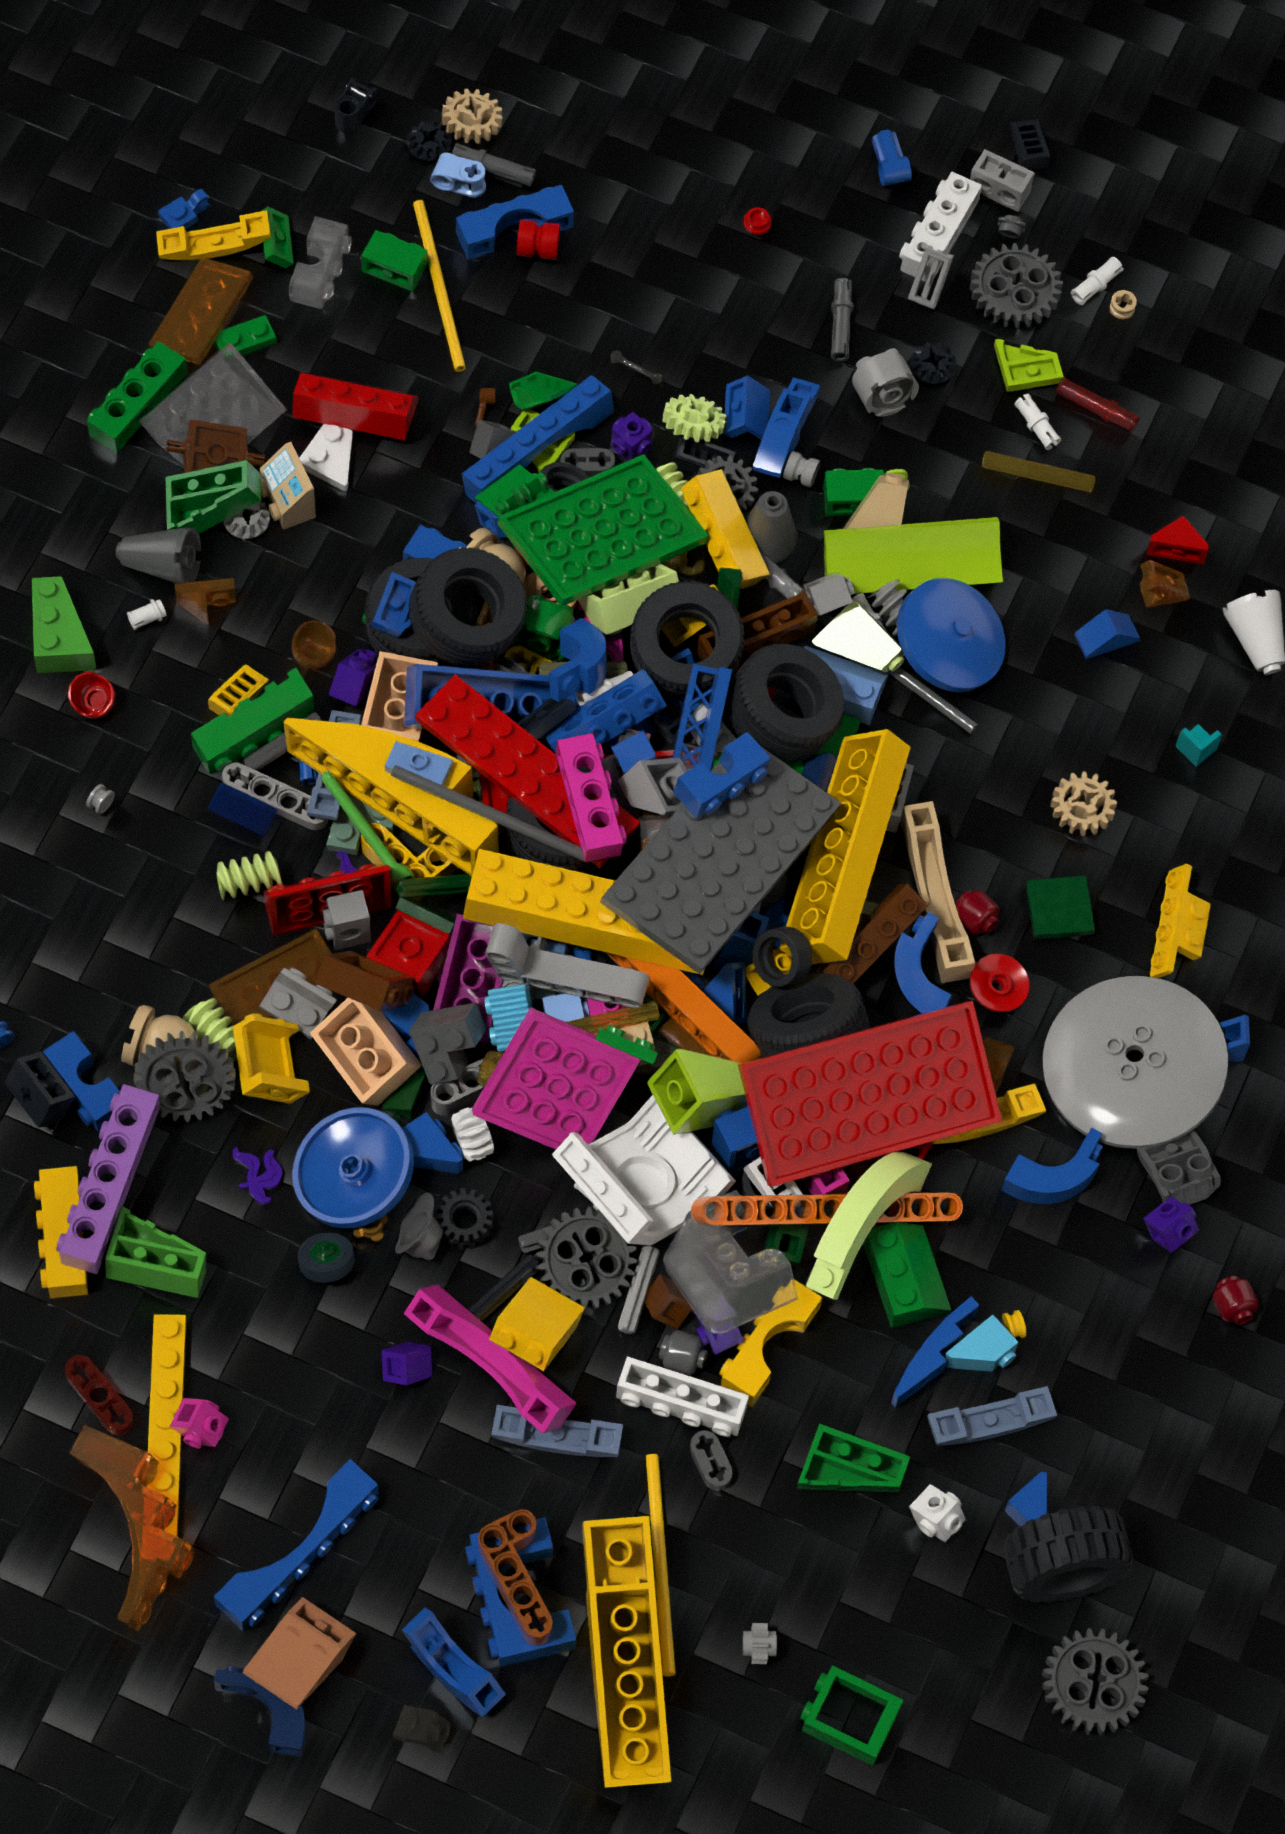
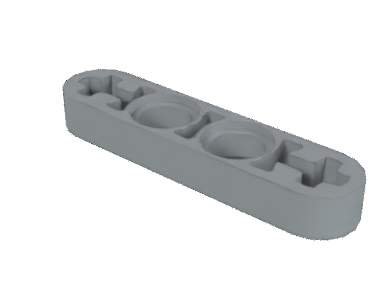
M231 763L223 769V786L227 791L311 830H320L328 824L329 819L315 817L313 820L310 816H307L310 795L240 763ZM237 773L241 774V780L237 779L235 782H231L230 776L235 777ZM265 784L270 787L271 791L266 796H258L254 793L255 787ZM285 797H293L297 800L296 806L290 809L281 806L280 802ZM303 803H305L306 810L302 809Z

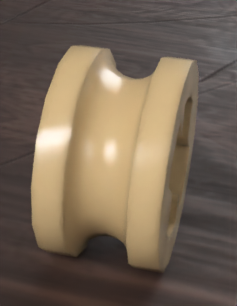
M1126 290L1117 291L1112 296L1110 312L1118 319H1128L1134 314L1137 302L1136 297L1133 293ZM1122 301L1127 303L1125 308L1119 306Z

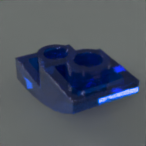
M220 783L207 810L231 823H237L261 837L265 835L277 812V809L224 783Z

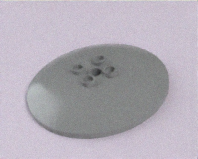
M1118 977L1085 989L1068 1002L1059 1012L1050 1027L1044 1045V1080L1051 1100L1066 1121L1082 1134L1087 1136L1092 1127L1102 1133L1099 1142L1129 1149L1155 1147L1185 1136L1198 1127L1213 1111L1222 1095L1227 1079V1045L1222 1029L1213 1013L1199 998L1177 984L1154 977ZM1132 1050H1139L1144 1056L1138 1062H1131L1127 1059L1126 1055Z

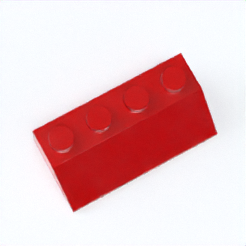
M300 373L293 392V418L405 440L417 406L418 396L308 373Z

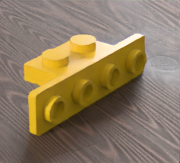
M1188 864L1170 870L1166 877L1165 895L1161 904L1159 927L1156 931V944L1151 958L1150 977L1160 978L1171 974L1174 970L1177 952L1192 960L1202 956L1211 904L1188 892L1192 866Z

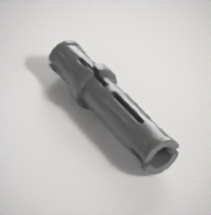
M456 143L452 154L458 157L482 163L485 172L493 173L529 187L532 186L536 175V169L492 156L483 149L479 151Z
M847 278L835 280L834 302L831 303V311L833 312L831 358L833 360L836 358V361H846L849 359L850 316L853 312L854 304L851 302L853 282L852 280L848 281Z

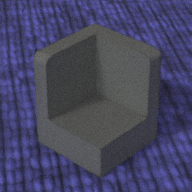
M479 419L470 453L482 459L517 431L500 423Z

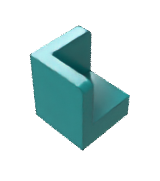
M1198 724L1190 731L1186 728L1180 731L1175 747L1195 766H1198L1218 749L1222 734L1217 730L1210 736Z

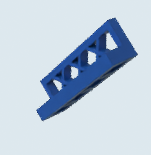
M692 664L672 758H680L682 749L685 756L681 758V761L688 758L693 767L702 762L711 771L732 669L723 667L715 669ZM698 672L714 676L712 688L703 694L696 685ZM694 690H695V692H696V694L698 695V697L695 698L694 700H692V698H693V693H694ZM711 693L708 703L705 696ZM698 700H701L707 709L706 717L696 723L689 713L690 707ZM689 720L692 726L686 730L687 721ZM704 723L703 731L701 732L698 726ZM694 729L701 741L698 748L689 752L683 743L684 735ZM698 752L697 759L695 762L692 755Z

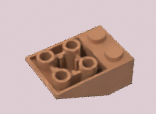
M302 1597L283 1617L242 1673L297 1710L341 1663L356 1633Z

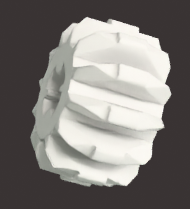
M469 1107L453 1114L451 1119L465 1159L468 1161L480 1160L492 1154L494 1144L486 1120L474 1116L472 1108L469 1109Z

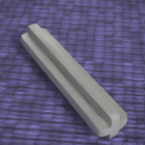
M647 1245L641 1250L635 1275L633 1276L621 1314L618 1329L626 1334L636 1332L660 1255L659 1249Z

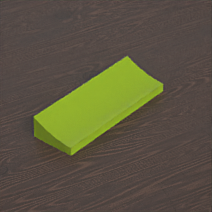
M998 517L825 530V576L837 572L842 574L843 577H849L855 594L875 592L888 582L896 579L900 580L895 588L896 590L915 589L922 583L936 578L954 579L968 585L1003 582L1000 521Z

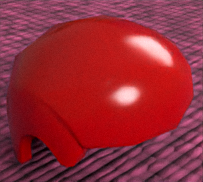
M87 671L77 675L69 684V701L74 710L81 716L90 719L102 718L115 705L116 692L111 682L102 675Z

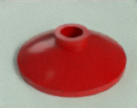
M1004 954L987 955L975 964L974 970L970 974V988L974 997L982 1006L991 1011L1009 1012L1015 1010L1028 996L1030 985L1028 975L1023 966L1010 956ZM992 983L999 984L1001 991L996 990Z

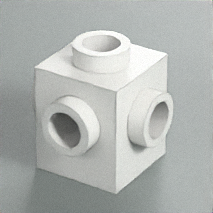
M931 1484L909 1506L920 1530L927 1536H936L944 1542L952 1534L956 1533L966 1520L961 1510V1501L951 1492L945 1494Z

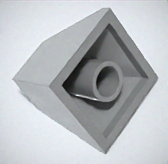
M680 758L640 760L618 782L625 798L632 807L661 815L674 814L683 804L673 791L678 777L686 773L687 770Z

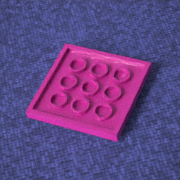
M530 1007L474 1104L472 1113L476 1117L554 1149H557L571 1132L578 1133L589 1145L594 1141L641 1059L596 1040L597 1035Z

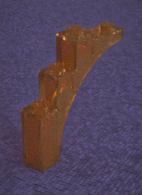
M84 1425L69 1454L79 1463L100 1474L107 1481L119 1498L127 1517L132 1540V1572L127 1595L117 1619L126 1627L139 1632L141 1626L146 1624L151 1616V1607L157 1595L164 1591L168 1574L180 1578L183 1571H186L191 1565L194 1548L185 1540L164 1531L172 1523L177 1505L167 1496L147 1488V1485L153 1482L157 1475L159 1462L146 1451Z

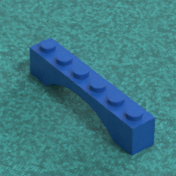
M594 376L588 377L464 471L462 478L466 496L477 503L478 501L475 499V496L519 464L526 468L536 456L560 438L576 431L596 427L614 413L611 390Z
M349 1459L328 1481L322 1513L303 1543L288 1556L270 1566L254 1571L236 1573L214 1596L215 1606L242 1631L249 1625L251 1627L256 1626L264 1617V1610L272 1602L277 1604L287 1594L288 1589L286 1587L294 1579L297 1581L301 1580L311 1568L309 1564L317 1556L322 1558L330 1551L334 1544L332 1541L340 1533L344 1535L356 1523L354 1518L362 1510L367 1512L378 1501L377 1495L379 1494L378 1484Z

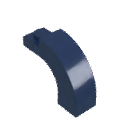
M231 1666L225 1667V1670L216 1669L214 1678L215 1690L252 1696L262 1701L270 1710L273 1723L268 1743L269 1751L302 1757L306 1738L302 1704L296 1710L242 1673L243 1669Z

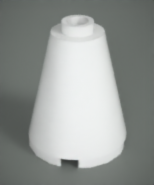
M1266 590V596L1264 597L1257 596L1256 593L1240 597L1229 602L1227 608L1223 607L1222 609L1224 616L1258 672L1263 671L1264 675L1279 672L1281 670L1280 666L1285 663L1281 597L1277 590Z

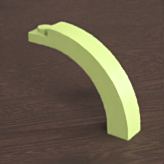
M898 1151L884 1156L873 1164L854 1184L828 1224L814 1253V1257L817 1260L806 1287L837 1300L853 1261L872 1227L884 1211L899 1197L909 1192L921 1191L932 1163L909 1153Z

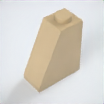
M886 473V476L880 475L843 529L901 525L909 480L903 479L902 475L896 473Z

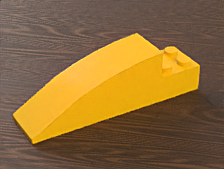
M286 718L283 722L287 752L321 775L325 772L332 773L343 790L470 876L473 875L479 849L499 853L498 825L496 822L391 776V773L386 772L384 767L396 741L452 759L453 766L444 786L469 798H473L471 766L419 741L359 724Z
M649 1516L583 1521L582 1532L587 1581L586 1604L605 1788L669 1783L671 1782Z

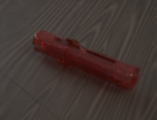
M1066 377L1061 380L1063 384H1059L1056 394L1102 416V420L1107 423L1111 421L1127 429L1129 432L1134 431L1135 427L1133 426H1137L1140 419L1139 415H1135L1118 406L1117 401L1112 400L1110 402L1068 380Z

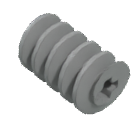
M899 579L888 582L867 597H876L872 603L873 608L883 606L879 617L890 616L885 624L886 627L897 626L899 609L904 601L902 598L907 592L906 589H895L900 582ZM897 627L892 633L894 637L898 636Z

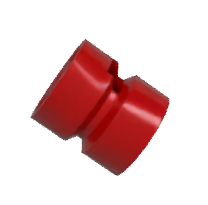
M521 219L517 239V256L533 258L535 254H539L541 259L556 260L560 224L544 222L542 226H538L536 221Z

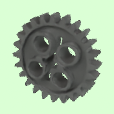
M1016 243L1013 244L1012 250H1008L1005 244H1002L1001 252L991 248L990 256L983 254L981 262L977 261L975 270H972L970 290L973 291L972 300H978L977 309L985 308L984 317L993 314L994 323L1003 319L1004 327H1007L1010 321L1014 322L1016 328H1019L1020 322L1023 321L1027 327H1030L1032 319L1040 324L1042 316L1049 318L1051 309L1056 310L1058 301L1061 298L1063 281L1059 280L1060 271H1054L1056 263L1051 262L1047 264L1048 255L1039 257L1038 248L1032 253L1028 252V245L1026 244L1022 250H1018Z
M180 1031L179 1038L175 1039L171 1033H167V1041L164 1042L157 1037L155 1047L147 1044L146 1054L139 1053L138 1063H135L134 1084L138 1089L159 1095L162 1118L168 1113H172L173 1121H176L179 1115H184L186 1122H189L190 1116L195 1114L201 1120L203 1111L212 1116L214 1115V1106L222 1109L223 1099L230 1100L231 1090L235 1089L233 1058H228L227 1049L219 1050V1041L209 1044L208 1035L198 1040L196 1032H193L190 1038H186L184 1032ZM176 1056H178L182 1062L183 1072H180V1063L179 1060H177ZM186 1081H190V1092H192L194 1097L190 1096Z
M591 1207L586 1209L584 1215H581L580 1210L575 1208L573 1210V1218L568 1213L563 1212L561 1214L563 1223L553 1219L551 1225L554 1231L547 1228L542 1231L548 1239L537 1241V1245L543 1248L544 1251L537 1252L534 1257L543 1260V1263L535 1267L537 1271H545L546 1275L539 1280L541 1283L549 1281L551 1289L557 1290L560 1294L574 1302L579 1301V1304L585 1308L590 1301L592 1307L597 1309L599 1307V1299L606 1305H609L611 1303L609 1294L619 1298L621 1292L618 1286L626 1289L630 1286L624 1277H633L635 1275V1272L629 1269L628 1266L636 1264L637 1259L629 1257V1254L635 1251L636 1247L627 1246L626 1240L608 1220L603 1219L604 1215L601 1211L596 1216H593ZM587 1230L598 1232L600 1235V1243L598 1245H591L586 1241L585 1234ZM573 1233L577 1234L579 1238V1243L582 1247L581 1249L579 1248L576 1241L573 1239ZM559 1244H568L572 1248L573 1253L570 1259H563L559 1256L557 1251ZM583 1253L585 1255H592L593 1259L590 1260L589 1265L587 1262H580L579 1258ZM601 1258L612 1260L614 1263L613 1273L608 1274L600 1269L599 1263ZM590 1267L599 1278V1284L595 1283ZM578 1271L586 1276L587 1282L585 1287H577L573 1284L571 1279L573 1272Z
M1088 1628L1085 1637L1082 1638L1081 1634L1075 1631L1073 1642L1067 1637H1063L1061 1641L1063 1648L1055 1645L1052 1649L1055 1657L1048 1656L1045 1663L1051 1668L1044 1669L1042 1676L1050 1680L1043 1683L1042 1689L1050 1690L1051 1693L1047 1695L1045 1701L1056 1702L1052 1713L1056 1714L1062 1711L1064 1716L1061 1723L1063 1724L1072 1719L1074 1721V1731L1082 1724L1085 1725L1086 1735H1089L1093 1727H1097L1099 1735H1103L1105 1726L1108 1725L1114 1733L1118 1729L1117 1721L1126 1727L1129 1723L1127 1715L1136 1718L1139 1711L1135 1706L1143 1707L1145 1700L1139 1696L1147 1694L1149 1689L1147 1686L1140 1684L1147 1681L1149 1677L1146 1673H1139V1670L1144 1667L1145 1662L1134 1661L1138 1650L1135 1649L1128 1652L1126 1650L1129 1643L1128 1640L1123 1641L1121 1644L1116 1643L1117 1633H1114L1110 1639L1105 1638V1630L1101 1629L1098 1637H1094L1091 1628ZM1100 1654L1101 1664L1097 1682L1100 1684L1095 1693V1708L1090 1709L1089 1701L1093 1688V1681L1090 1679L1095 1671V1656ZM1076 1657L1085 1658L1088 1661L1089 1668H1078L1075 1666L1073 1659ZM1105 1664H1117L1121 1669V1673L1118 1675L1110 1674ZM1072 1688L1080 1689L1084 1693L1085 1699L1081 1701L1074 1700L1070 1696L1069 1690ZM1104 1694L1114 1696L1117 1705H1105L1101 1696Z

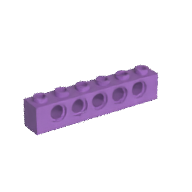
M123 1084L120 1094H114L110 1104L112 1115L109 1122H103L100 1130L99 1139H102L99 1149H93L89 1159L90 1173L88 1178L83 1176L78 1188V1195H81L77 1206L72 1205L67 1218V1223H70L66 1234L62 1233L57 1243L56 1251L60 1254L61 1264L98 1274L121 1207L125 1202L160 1108L158 1094ZM126 1118H132L136 1120V1122L131 1126H124L121 1124V1122ZM115 1146H123L124 1148H126L125 1151L120 1154H114L110 1152V1150ZM104 1174L115 1176L110 1182L100 1180V1177ZM93 1202H102L103 1204H105L104 1207L100 1210H92L89 1208L90 1204H92ZM83 1230H91L94 1232V1234L87 1239H83L78 1236V1234Z

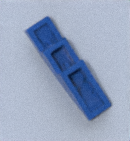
M972 1296L944 1319L926 1339L909 1363L893 1394L891 1403L895 1408L944 1372L947 1360L943 1356L961 1341L963 1332L960 1328L977 1315L979 1304Z

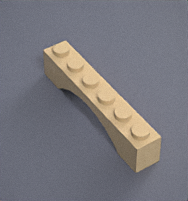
M933 801L904 806L900 823L919 896L929 905L923 911L924 916L930 912L940 919L930 939L941 982L946 983L969 979L971 972L974 970L975 960L968 935L961 923L952 896L943 855L940 827Z

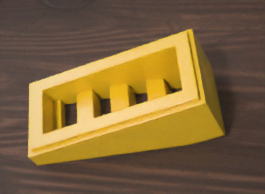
M245 664L208 699L209 709L217 715H221L224 712L231 715L241 701L246 698L254 700L269 683V679ZM248 675L257 683L253 685L245 680L244 677ZM240 683V684H242L243 686H245L246 688H248L249 690H248L247 692H245L244 690H242L241 688H239L237 685ZM234 691L242 697L238 699L231 692ZM227 698L228 700H230V701L233 702L234 704L231 706V705H229L228 703H226L224 700Z

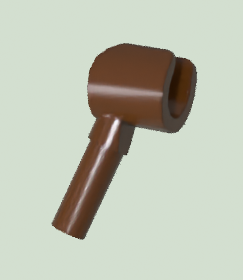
M482 388L480 390L479 410L475 426H477L479 419H484L486 405H495V388Z

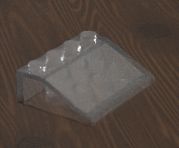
M229 343L216 352L144 415L139 422L165 450L168 447L166 446L168 439L179 442L185 441L188 421L191 419L247 428L246 444H249L287 409L236 348ZM168 452L184 466L183 454Z

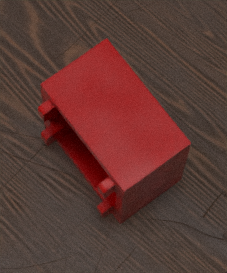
M398 910L366 957L415 977L412 984L414 988L413 993L423 999L444 968L451 935Z

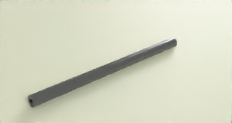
M828 613L817 616V620L824 626H827L834 619ZM901 667L893 672L891 670L888 671L889 674L970 734L977 729V723Z
M395 765L391 772V776L585 862L581 847L400 766Z

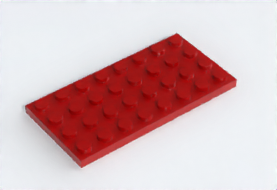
M966 1001L738 1064L767 1185L770 1187L1002 1122L973 1001Z

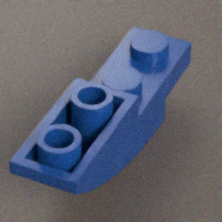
M793 377L788 389H783L762 437L753 464L754 471L778 478L781 477L792 451H794L800 440V431L820 394V385Z

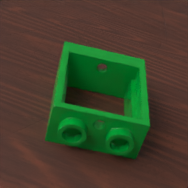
M832 1665L828 1675L822 1672L814 1690L819 1693L815 1702L808 1701L801 1714L800 1719L805 1721L802 1731L873 1766L900 1711L903 1699ZM834 1682L886 1706L868 1744L816 1720Z

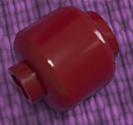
M981 890L966 891L955 903L963 927L971 934L990 933L999 923V919H997L1000 911L998 904Z
M1231 1276L1221 1280L1216 1285V1290L1212 1295L1222 1320L1235 1322L1236 1325H1242L1253 1319L1252 1314L1259 1307L1258 1299L1250 1282L1245 1279H1239L1238 1276Z

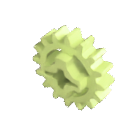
M692 394L686 398L683 395H679L678 400L672 397L669 403L666 402L662 421L667 423V429H674V435H684L685 440L692 437L695 442H699V439L710 442L711 437L717 439L719 434L723 433L726 414H722L721 407H714V401L705 402V397L695 399Z

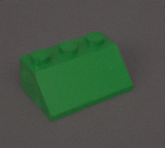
M894 1222L872 1228L863 1244L891 1328L951 1313L952 1310L923 1225Z

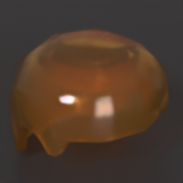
M315 620L304 622L295 631L291 647L294 659L306 668L318 669L327 666L336 652L335 632L323 622Z

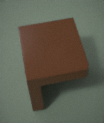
M659 1274L649 1288L645 1300L652 1318L675 1329L680 1327L695 1306L685 1286Z

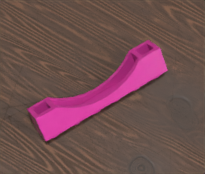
M438 1284L419 1289L405 1310L404 1315L425 1333L454 1347L487 1371L508 1393L516 1405L519 1414L543 1434L560 1428L576 1405L574 1400L533 1365L490 1341L489 1338L492 1330Z

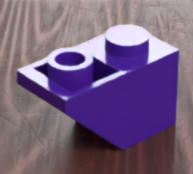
M357 649L339 662L329 695L354 706L362 702L371 688L378 660L377 654L368 649Z

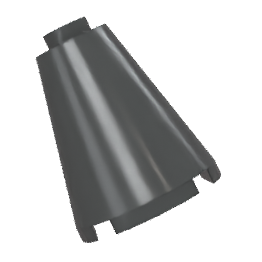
M775 491L766 492L759 498L745 521L763 560L769 562V564H776L786 560L793 554L798 534L786 498Z
M189 527L125 536L117 544L116 557L125 567L181 586L192 585L197 578L201 562L195 561L196 551H201L200 536L196 529Z

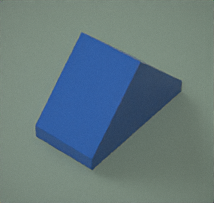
M1107 609L1075 632V637L1086 659L1140 641V637L1129 614Z
M745 962L727 963L702 992L736 1025L747 1023Z
M1247 1015L1219 1023L1227 1045L1228 1061H1244L1250 1046L1249 1016Z
M1040 1472L1008 1501L1005 1511L1019 1526L1025 1525V1522L1031 1519L1035 1520L1040 1518L1041 1515L1047 1514V1472Z

